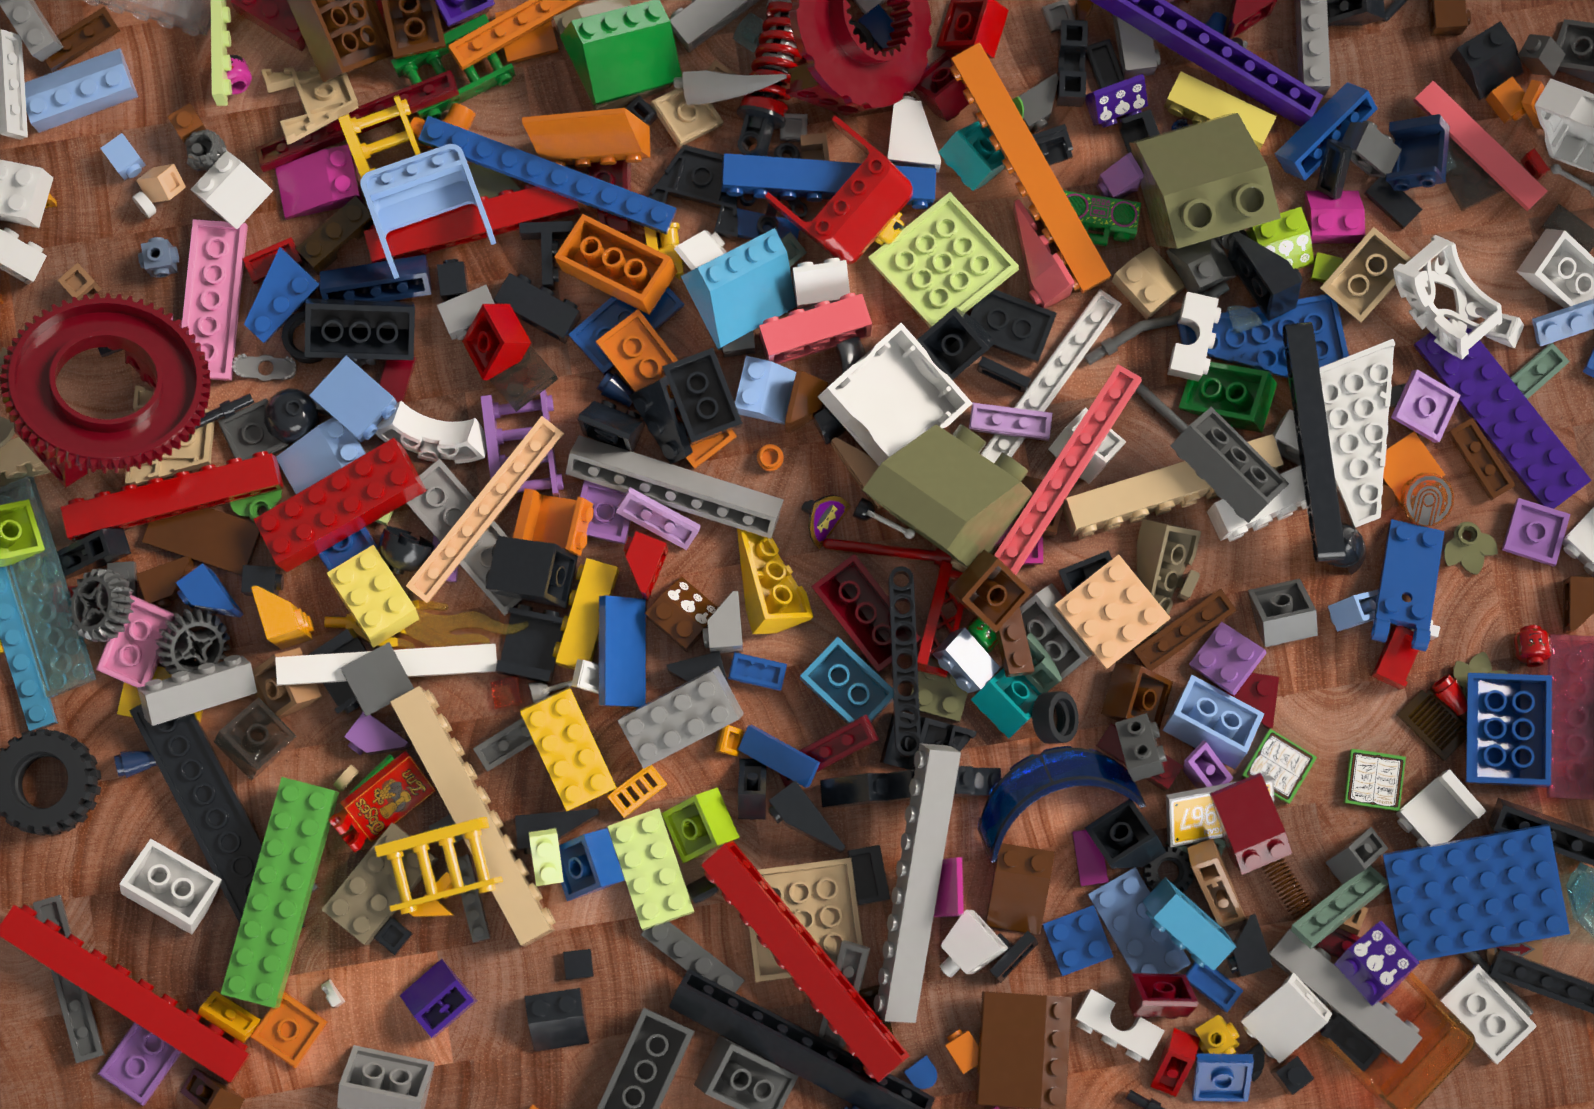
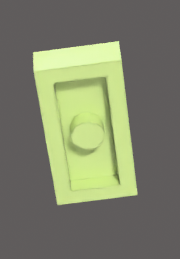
M556 828L529 832L536 886L564 882Z

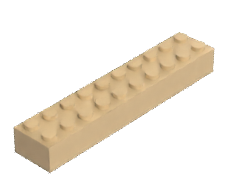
M418 686L390 701L455 824L487 817L489 828L482 829V835L479 837L489 877L492 879L502 876L503 882L494 884L495 890H492V893L520 945L526 947L555 931L552 925L556 921L549 908L541 906L539 900L543 899L538 887L536 884H530L526 878L530 873L525 863L520 858L516 859L513 854L517 850L511 837L507 834L503 835L500 829L504 826L498 813L494 810L490 811L487 805L491 802L488 794L481 786L477 787L474 781L478 778L474 768L468 761L464 763L461 756L465 755L461 744L455 737H450L449 732L452 731L448 720L442 713L438 714L436 708L440 706L434 694L429 689L425 691L422 687ZM462 835L471 852L469 840L465 839V835Z

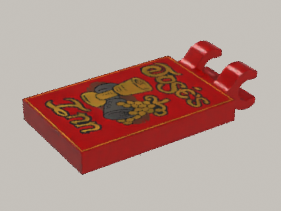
M404 751L341 801L340 804L343 809L331 816L328 821L340 835L346 833L342 839L355 853L363 847L366 838L372 843L386 831L391 823H397L436 790L411 756ZM350 825H352L354 829L347 832L350 828Z

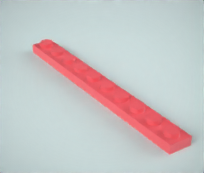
M1119 364L994 555L1015 575H1017L1142 381L1140 376Z

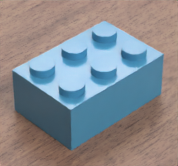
M839 637L800 675V680L846 724L864 715H867L872 723L893 700V688Z
M1164 878L1143 900L1148 909L1145 913L1152 919V924L1161 932L1166 931L1171 936V940L1180 949L1184 950L1185 948L1191 954V958L1202 968L1207 965L1214 971L1236 948V945L1226 931L1167 878Z

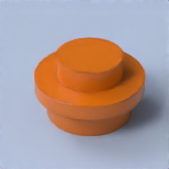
M765 445L757 453V462L765 471H775L783 464V452L776 445Z

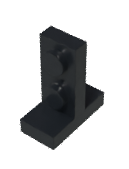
M573 221L519 223L522 240H541L542 285L551 291H555V282H560L559 266H554V256L559 250V242L554 239H566L574 228Z

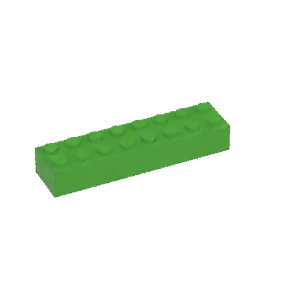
M281 777L221 990L222 995L272 1008H280L331 825L328 820L334 814L340 792Z

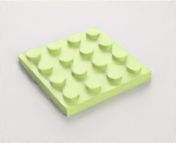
M951 192L906 226L891 244L885 243L868 257L870 263L930 328L954 307L964 313L1019 270V265Z

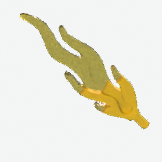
M414 600L411 602L416 608L420 620L398 633L407 635L432 647L461 646L475 642L490 644L489 638L481 634L454 635L450 632L461 628H479L506 635L514 634L527 628L529 623L503 624L475 611L455 615H433L423 610L445 611L449 609L448 605L434 601L426 603L424 600ZM347 614L346 617L325 616V627L353 628L359 637L369 643L351 614ZM393 637L377 645V647H381L390 642L392 648L415 649L413 643L405 639Z

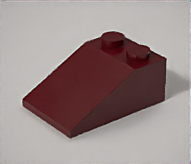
M1261 773L1210 793L1229 857L1241 875L1292 854L1286 831Z

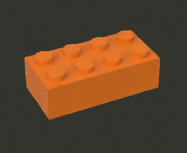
M582 214L554 256L563 272L649 315L678 272L671 257Z

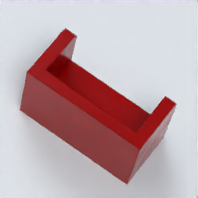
M1399 625L1392 628L1371 677L1399 690L1406 687L1408 683L1406 678L1419 650L1411 649L1414 631Z

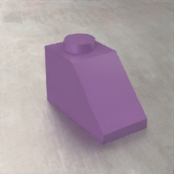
M1131 152L1100 174L1097 189L1102 197L1122 199L1138 190L1144 174Z
M363 712L344 736L350 741L347 746L359 755L363 751L369 755L406 750L411 746L410 743L371 715L365 716Z
M1202 741L1184 761L1183 771L1197 789L1226 784L1233 779L1232 775L1206 741Z

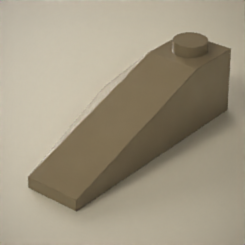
M1143 519L1137 541V577L1165 612L1169 614L1173 606L1171 598L1176 588H1181L1184 579L1181 577L1187 565H1192L1195 559L1201 531ZM1162 625L1161 627H1159V628H1158L1156 631H1154L1153 633H1158V632H1160L1161 629H1162V627H1163V625Z

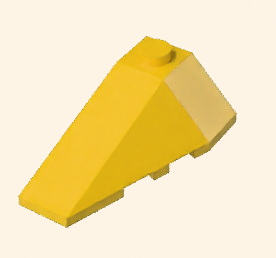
M737 528L745 607L752 634L779 633L811 620L813 614L807 593L802 586L797 585L792 577L793 571L789 565L786 566L778 554L779 548L774 540Z

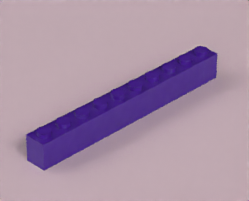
M1090 0L1300 127L1312 118L1323 97L1322 94L1165 0Z

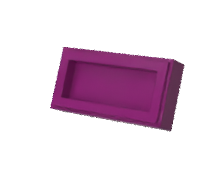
M1086 830L1073 831L1072 837L1080 887L1108 883L1105 858Z

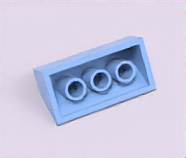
M121 48L25 82L26 112L30 123L38 133L138 97Z

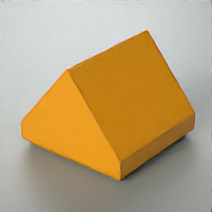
M730 725L719 729L714 752L738 757V748L742 741L744 730Z

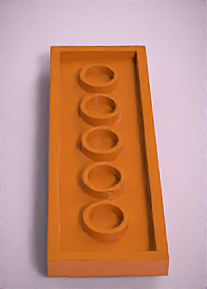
M639 309L596 340V344L633 392L662 378V367L678 361ZM666 386L669 397H671L668 387ZM674 408L677 420L680 421L677 410ZM731 430L691 445L693 453L685 459L695 470L737 436Z

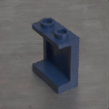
M1440 114L1389 123V132L1395 139L1394 144L1402 149L1392 169V173L1386 174V181L1394 190L1407 191L1410 188L1433 187L1436 184L1445 183L1450 126Z

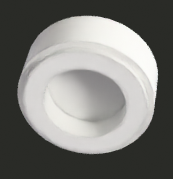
M139 191L132 197L137 207L147 218L156 213V208L143 192Z

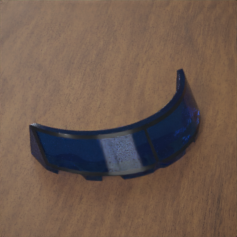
M1071 746L1045 749L1040 754H1031L1009 768L1010 771L998 783L994 784L989 792L981 818L979 817L977 830L984 851L991 863L997 861L1002 841L1016 818L1035 801L1052 792L1075 786H1096L1123 794L1139 805L1140 808L1146 807V804L1128 770L1116 760L1090 748L1088 750L1072 748Z

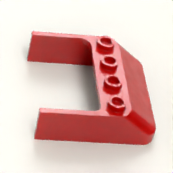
M835 115L832 118L835 128L868 154L865 161L810 222L801 220L769 192L765 197L772 207L833 258H839L840 261L846 260L847 265H850L861 257L892 219L908 203L913 195V187L909 179L887 157Z

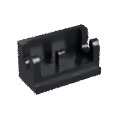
M1065 124L1032 135L1049 166L1073 158V146Z

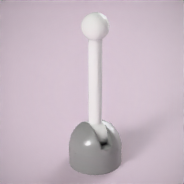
M572 680L553 686H548L541 681L529 683L533 703L548 697L551 691L570 687Z

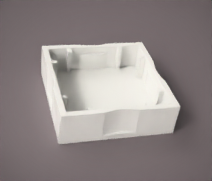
M1550 78L1535 103L1540 125L1545 132L1544 140L1549 157L1594 173V94Z
M902 323L818 396L878 466L935 424L945 429L973 404L952 379L933 363L927 351Z

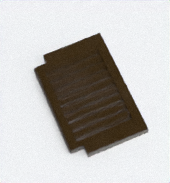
M1429 689L1426 693L1421 690L1397 716L1445 761L1467 739V734L1465 733L1467 731V723L1436 697L1434 690Z

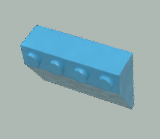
M775 228L681 276L717 349L757 329L759 325L763 324L764 320L771 317H779L796 308L787 251Z

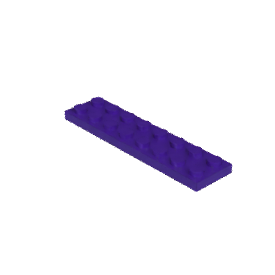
M1466 329V333L1468 334L1472 331V329ZM1431 332L1413 345L1443 384L1461 395L1458 400L1459 404L1470 418L1473 417L1482 433L1540 505L1555 509L1592 481L1480 340L1468 349L1469 354L1463 359L1452 355L1434 342L1437 337Z

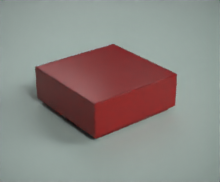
M1535 148L1526 153L1520 160L1524 168L1537 181L1543 178L1550 170Z

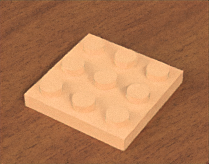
M1119 554L1054 605L1105 670L1170 619L1169 615Z

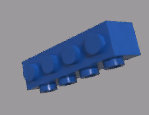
M1347 82L1275 153L1283 170L1304 181L1322 165L1327 141L1335 139L1341 142L1350 122H1363L1378 109L1369 91Z

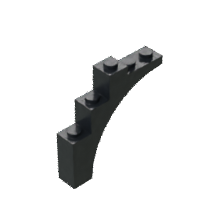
M959 766L954 797L990 796L995 786L1002 779L1001 768ZM915 770L891 773H864L820 780L822 808L910 800V782L914 778ZM1002 783L993 796L1003 795Z

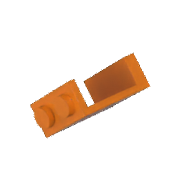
M524 488L513 538L557 544L569 552L581 556L582 550L587 544L586 533L588 524L593 518V503L583 497H577V500L542 495L535 490Z

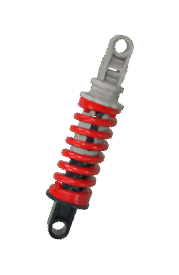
M768 0L767 19L762 24L763 33L758 38L759 46L755 49L756 59L751 63L752 72L749 75L786 74L787 77L768 87L755 91V94L752 92L744 95L736 112L744 120L737 142L738 149L743 155L767 156L774 129L783 128L786 124L783 113L788 111V106L782 101L789 100L792 97L786 95V89L790 87L791 80L788 69L798 66L794 62L802 59L791 29L789 12L792 9L791 0ZM753 144H757L754 150L749 151V148Z

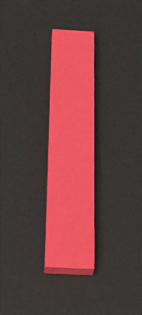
M1434 81L1415 97L1413 102L1428 116L1440 114L1450 126L1449 137L1526 211L1548 192Z

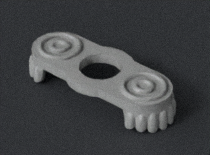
M243 353L235 357V361L232 362L233 371L242 378H255L264 382L290 380L297 372L296 362L289 356L285 358H274L269 355L251 357ZM264 361H269L273 364L272 373L266 376L261 375L258 370L259 365Z

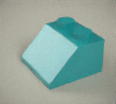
M979 121L956 131L938 152L943 157L944 162L961 177L962 182L967 187H970L972 191L986 185L1005 169L1002 160L1005 159L1001 150L996 151L989 140V137L992 136L987 126L983 128Z
M1003 668L971 700L1008 738H1011L1032 718L1034 702L1041 693L1024 675L1006 677Z

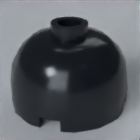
M287 388L277 392L268 401L264 411V423L271 435L280 439L281 442L294 444L317 426L318 410L316 409L315 402L306 392Z
M387 526L384 527L378 547L379 554L389 564V569L394 573L403 575L404 571L414 572L419 570L432 554L435 545L421 536L418 539L410 535L412 533L410 531Z

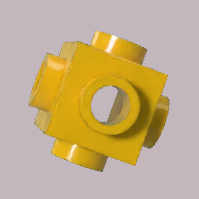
M1220 1015L1215 1016L1195 1029L1201 1039L1199 1047L1204 1054H1235V1048L1240 1045L1236 1040L1240 1037L1236 1028L1231 1022L1226 1024ZM1221 1035L1222 1040L1217 1044L1216 1039Z

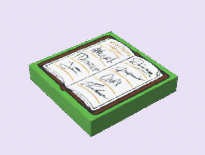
M1269 729L1241 776L1248 778L1257 773H1261L1262 776L1271 775L1274 779V796L1290 804L1317 757L1272 729Z
M1350 749L1343 803L1400 811L1406 757Z

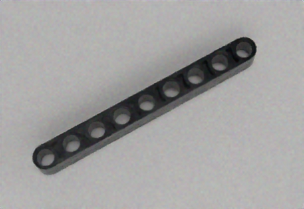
M1312 322L1283 325L1282 329L1313 555L1315 562L1344 560L1345 543L1314 328Z

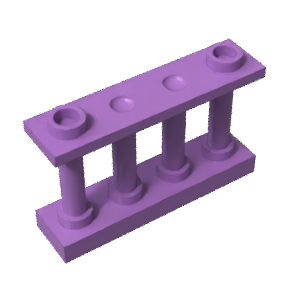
M545 388L539 389L541 399L499 405V402L494 403L492 395L481 396L491 479L509 458L505 454H500L499 445L504 444V441L524 439L533 428L527 427L502 431V428L497 429L496 419L501 418V415L542 410L543 417L550 422L549 412L554 411L552 395L547 396ZM554 447L541 462H549L551 478L526 481L517 493L524 492V488L532 490L552 488L553 496L560 497L559 490H563L564 485L562 473L557 474Z

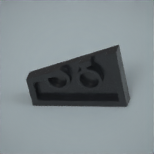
M664 376L634 391L629 397L635 409L646 423L649 432L660 446L662 453L669 463L673 464L686 458L693 451L683 423L677 420L674 411L677 405L674 397H669L666 388L669 382L667 376Z

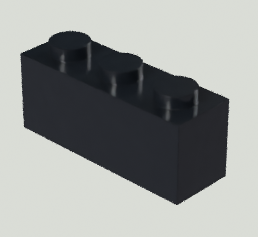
M509 273L495 296L494 303L510 304L518 319L566 344L569 339L568 334L574 330L581 318L580 312L577 310L578 306L570 300L564 299L562 302L555 298V293L546 287L541 286L539 289L531 285L532 281L522 274L518 273L515 276Z

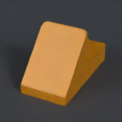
M446 872L436 882L438 893L453 889L449 872ZM440 899L416 905L417 911L410 912L413 917L455 916L439 901Z

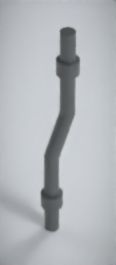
M1223 281L1209 291H1203L1199 294L1218 298L1227 292L1229 287ZM1181 309L1172 315L1137 322L1111 339L1109 337L1101 342V346L1084 356V359L1090 366L1105 355L1110 356L1117 352L1119 346L1143 331L1176 325L1179 321Z

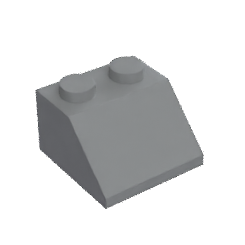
M732 591L708 619V628H703L705 648H710L711 653L720 651V654L743 652L738 591Z

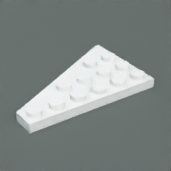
M1393 339L1319 368L1336 485L1354 528L1381 518V497L1383 494V473L1386 460V437L1388 434V413L1391 400V377L1393 374L1395 346Z

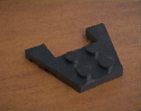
M683 145L666 168L659 182L650 190L648 198L666 204L668 196L671 195L721 208L714 232L719 236L738 240L737 196H729L727 192H721L722 160L724 155Z

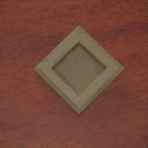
M1192 569L1188 572L1177 598L1186 601L1191 597L1199 580L1200 573Z

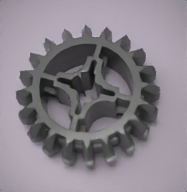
M106 568L92 569L91 572L84 573L82 579H77L78 586L72 588L74 594L73 597L68 598L71 601V606L67 610L72 613L69 617V621L74 623L72 629L76 630L79 636L93 642L110 641V639L118 638L120 632H125L124 624L131 623L128 616L130 613H133L131 604L135 601L130 598L134 590L129 588L130 582L124 579V575Z
M194 608L191 613L188 609H184L183 616L174 613L175 620L173 622L165 620V624L168 626L166 630L159 629V633L163 638L156 639V644L160 648L155 651L161 657L159 659L160 664L163 667L166 666L165 670L169 674L179 671L190 672L197 670L200 665L205 663L216 664L220 659L224 660L227 657L223 651L230 650V646L225 643L230 639V636L225 632L227 627L220 623L219 617L216 615L212 616V613L208 610L202 612L199 608ZM195 626L207 627L203 631L201 629L196 632L189 630V628ZM190 637L194 640L193 643H194V645H195L194 648H195L196 652L192 649L193 647H192V644H191L192 641H191ZM191 657L197 660L191 663L179 662L181 659L186 660Z

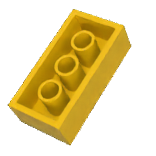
M570 687L520 709V713L566 811L616 789V785Z

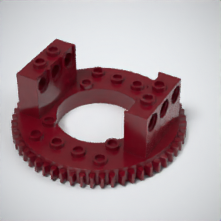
M95 293L92 299H89L87 295H83V300L80 301L76 297H72V303L68 304L65 300H62L61 307L52 304L50 312L45 309L41 310L42 317L34 315L33 324L26 322L25 330L19 329L18 338H12V346L7 347V355H4V365L1 366L2 374L0 375L3 404H5V412L9 413V421L14 422V432L65 488L88 474V468L91 469V473H95L96 469H102L103 474H106L107 470L112 469L115 473H118L119 469L123 468L130 472V467L136 466L139 470L141 469V464L147 463L151 466L154 459L162 461L163 454L171 456L173 447L179 450L181 448V441L186 443L189 441V434H195V426H200L201 418L205 417V409L208 408V399H210L211 385L210 370H208V361L205 360V352L201 351L200 343H195L196 336L194 334L189 335L188 326L181 328L182 321L180 319L173 321L172 313L164 315V308L161 307L155 310L154 303L152 302L146 306L143 305V299L136 303L133 302L132 296H129L127 300H123L121 294H118L116 298H111L110 293H106L105 298H100L99 294ZM98 347H108L111 350L123 349L125 350V363H129L140 374V379L143 382L146 381L154 389V394L147 404L128 416L117 419L88 417L75 411L60 396L56 387V380L60 370L72 357L83 351Z

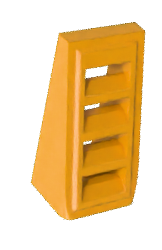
M650 765L639 771L607 797L620 814L627 818L668 784L653 765ZM647 773L657 783V786L654 788L644 777ZM638 780H640L649 791L645 795L636 785V782ZM632 787L640 799L635 801L627 791L628 788ZM621 794L630 802L631 805L628 808L619 799L618 796Z

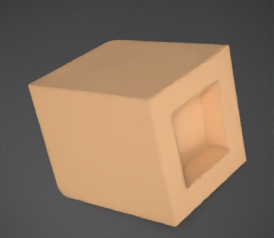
M174 164L153 167L136 180L142 192L152 203L170 200L186 188Z

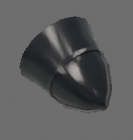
M1342 523L1345 559L1327 561L1326 563L1335 567H1347L1348 572L1352 575L1361 568L1366 558V545L1362 535L1356 528Z

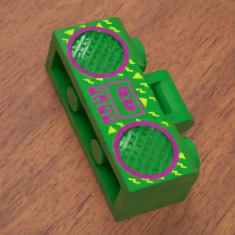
M1064 191L1087 233L1088 230L1103 232V235L1088 233L1093 244L1107 246L1108 237H1113L1118 242L1134 240L1137 234L1141 203Z

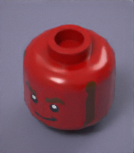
M1524 626L1514 636L1516 658L1518 661L1526 663L1528 667L1542 666L1544 664L1543 661L1551 657L1549 633L1541 629L1540 626Z

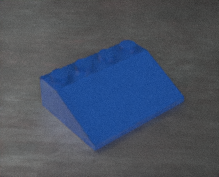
M1467 673L1466 782L1516 787L1548 788L1551 786L1552 675Z

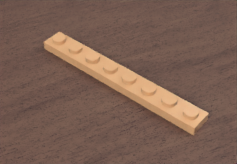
M541 416L408 582L406 587L426 603H429L564 433Z

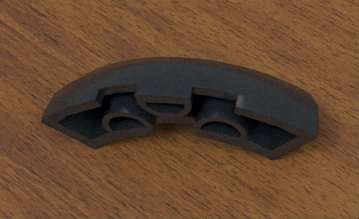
M854 337L837 344L836 352L840 359L842 374L866 354L859 337ZM827 407L814 415V424L826 445L846 431V428Z

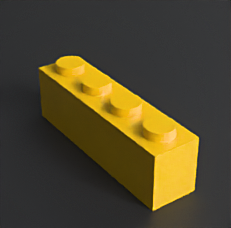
M586 558L585 565L580 564L576 579L580 580L577 590H572L568 605L572 606L569 616H564L561 625V631L564 632L562 642H556L553 652L557 665L575 670L577 659L593 661L599 641V596H612L619 574L618 567Z

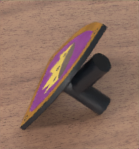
M828 495L816 501L809 500L804 502L801 507L802 511L809 514V536L818 549L822 547L824 539L830 536L851 507L840 496Z

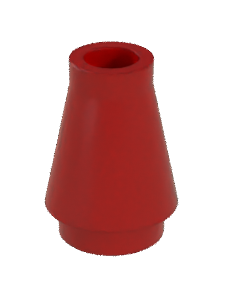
M1447 674L1433 684L1434 695L1450 707L1457 716L1467 711V700L1456 678H1452L1450 674Z

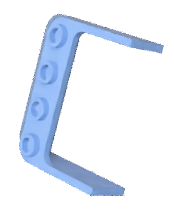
M447 144L367 172L361 179V188L394 279L399 278L386 241V235L392 230L467 204L476 205L491 245L496 244L491 225L463 150L458 145Z

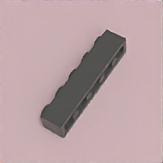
M470 855L457 857L464 886L477 883ZM478 889L460 893L473 943L491 939Z

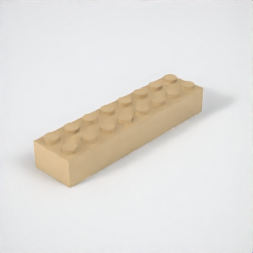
M1273 434L1248 441L1277 472L1284 465ZM1184 461L1068 497L1064 501L1062 511L1071 538L1078 536L1079 539L1093 536L1094 532L1101 528H1104L1105 531H1110L1120 527V523L1130 520V523H1136L1146 519V515L1155 512L1156 515L1170 512L1171 508L1178 504H1181L1183 508L1197 503V499L1206 496L1207 500L1219 496Z

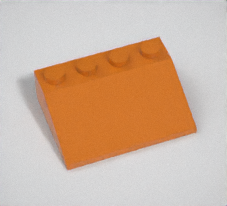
M626 108L522 117V124L538 156L565 167L566 165L574 164L576 167H590L591 163L600 162L602 165H615L616 161L626 160L628 163H639L642 161V158H650V126Z

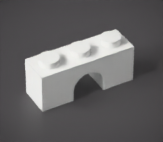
M1187 292L1184 296L1178 324L1191 327L1195 331L1197 339L1191 345L1175 344L1172 349L1167 375L1199 381L1203 374L1207 375L1210 366V359L1206 358L1208 348L1213 349L1216 333H1212L1213 323L1218 324L1221 314V308L1217 307L1218 298Z
M1088 989L1073 1019L1078 1021L1077 1027L1089 1034L1093 1030L1103 1035L1101 1041L1116 1048L1117 1044L1126 1048L1125 1054L1138 1062L1142 1058L1149 1060L1164 1030L1141 1017H1137L1128 1030H1117L1110 1020L1111 1011L1116 1003L1098 992Z

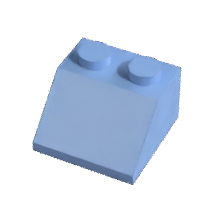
M746 356L735 401L739 415L785 425L796 372L772 361Z

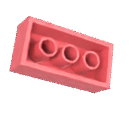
M849 293L841 296L840 301L837 302L823 301L814 305L815 308L808 311L797 309L790 312L788 317L782 319L771 317L764 320L763 324L759 325V333L766 359L777 364H783L837 347V344L854 337H859L860 339L870 337L872 322L863 294Z

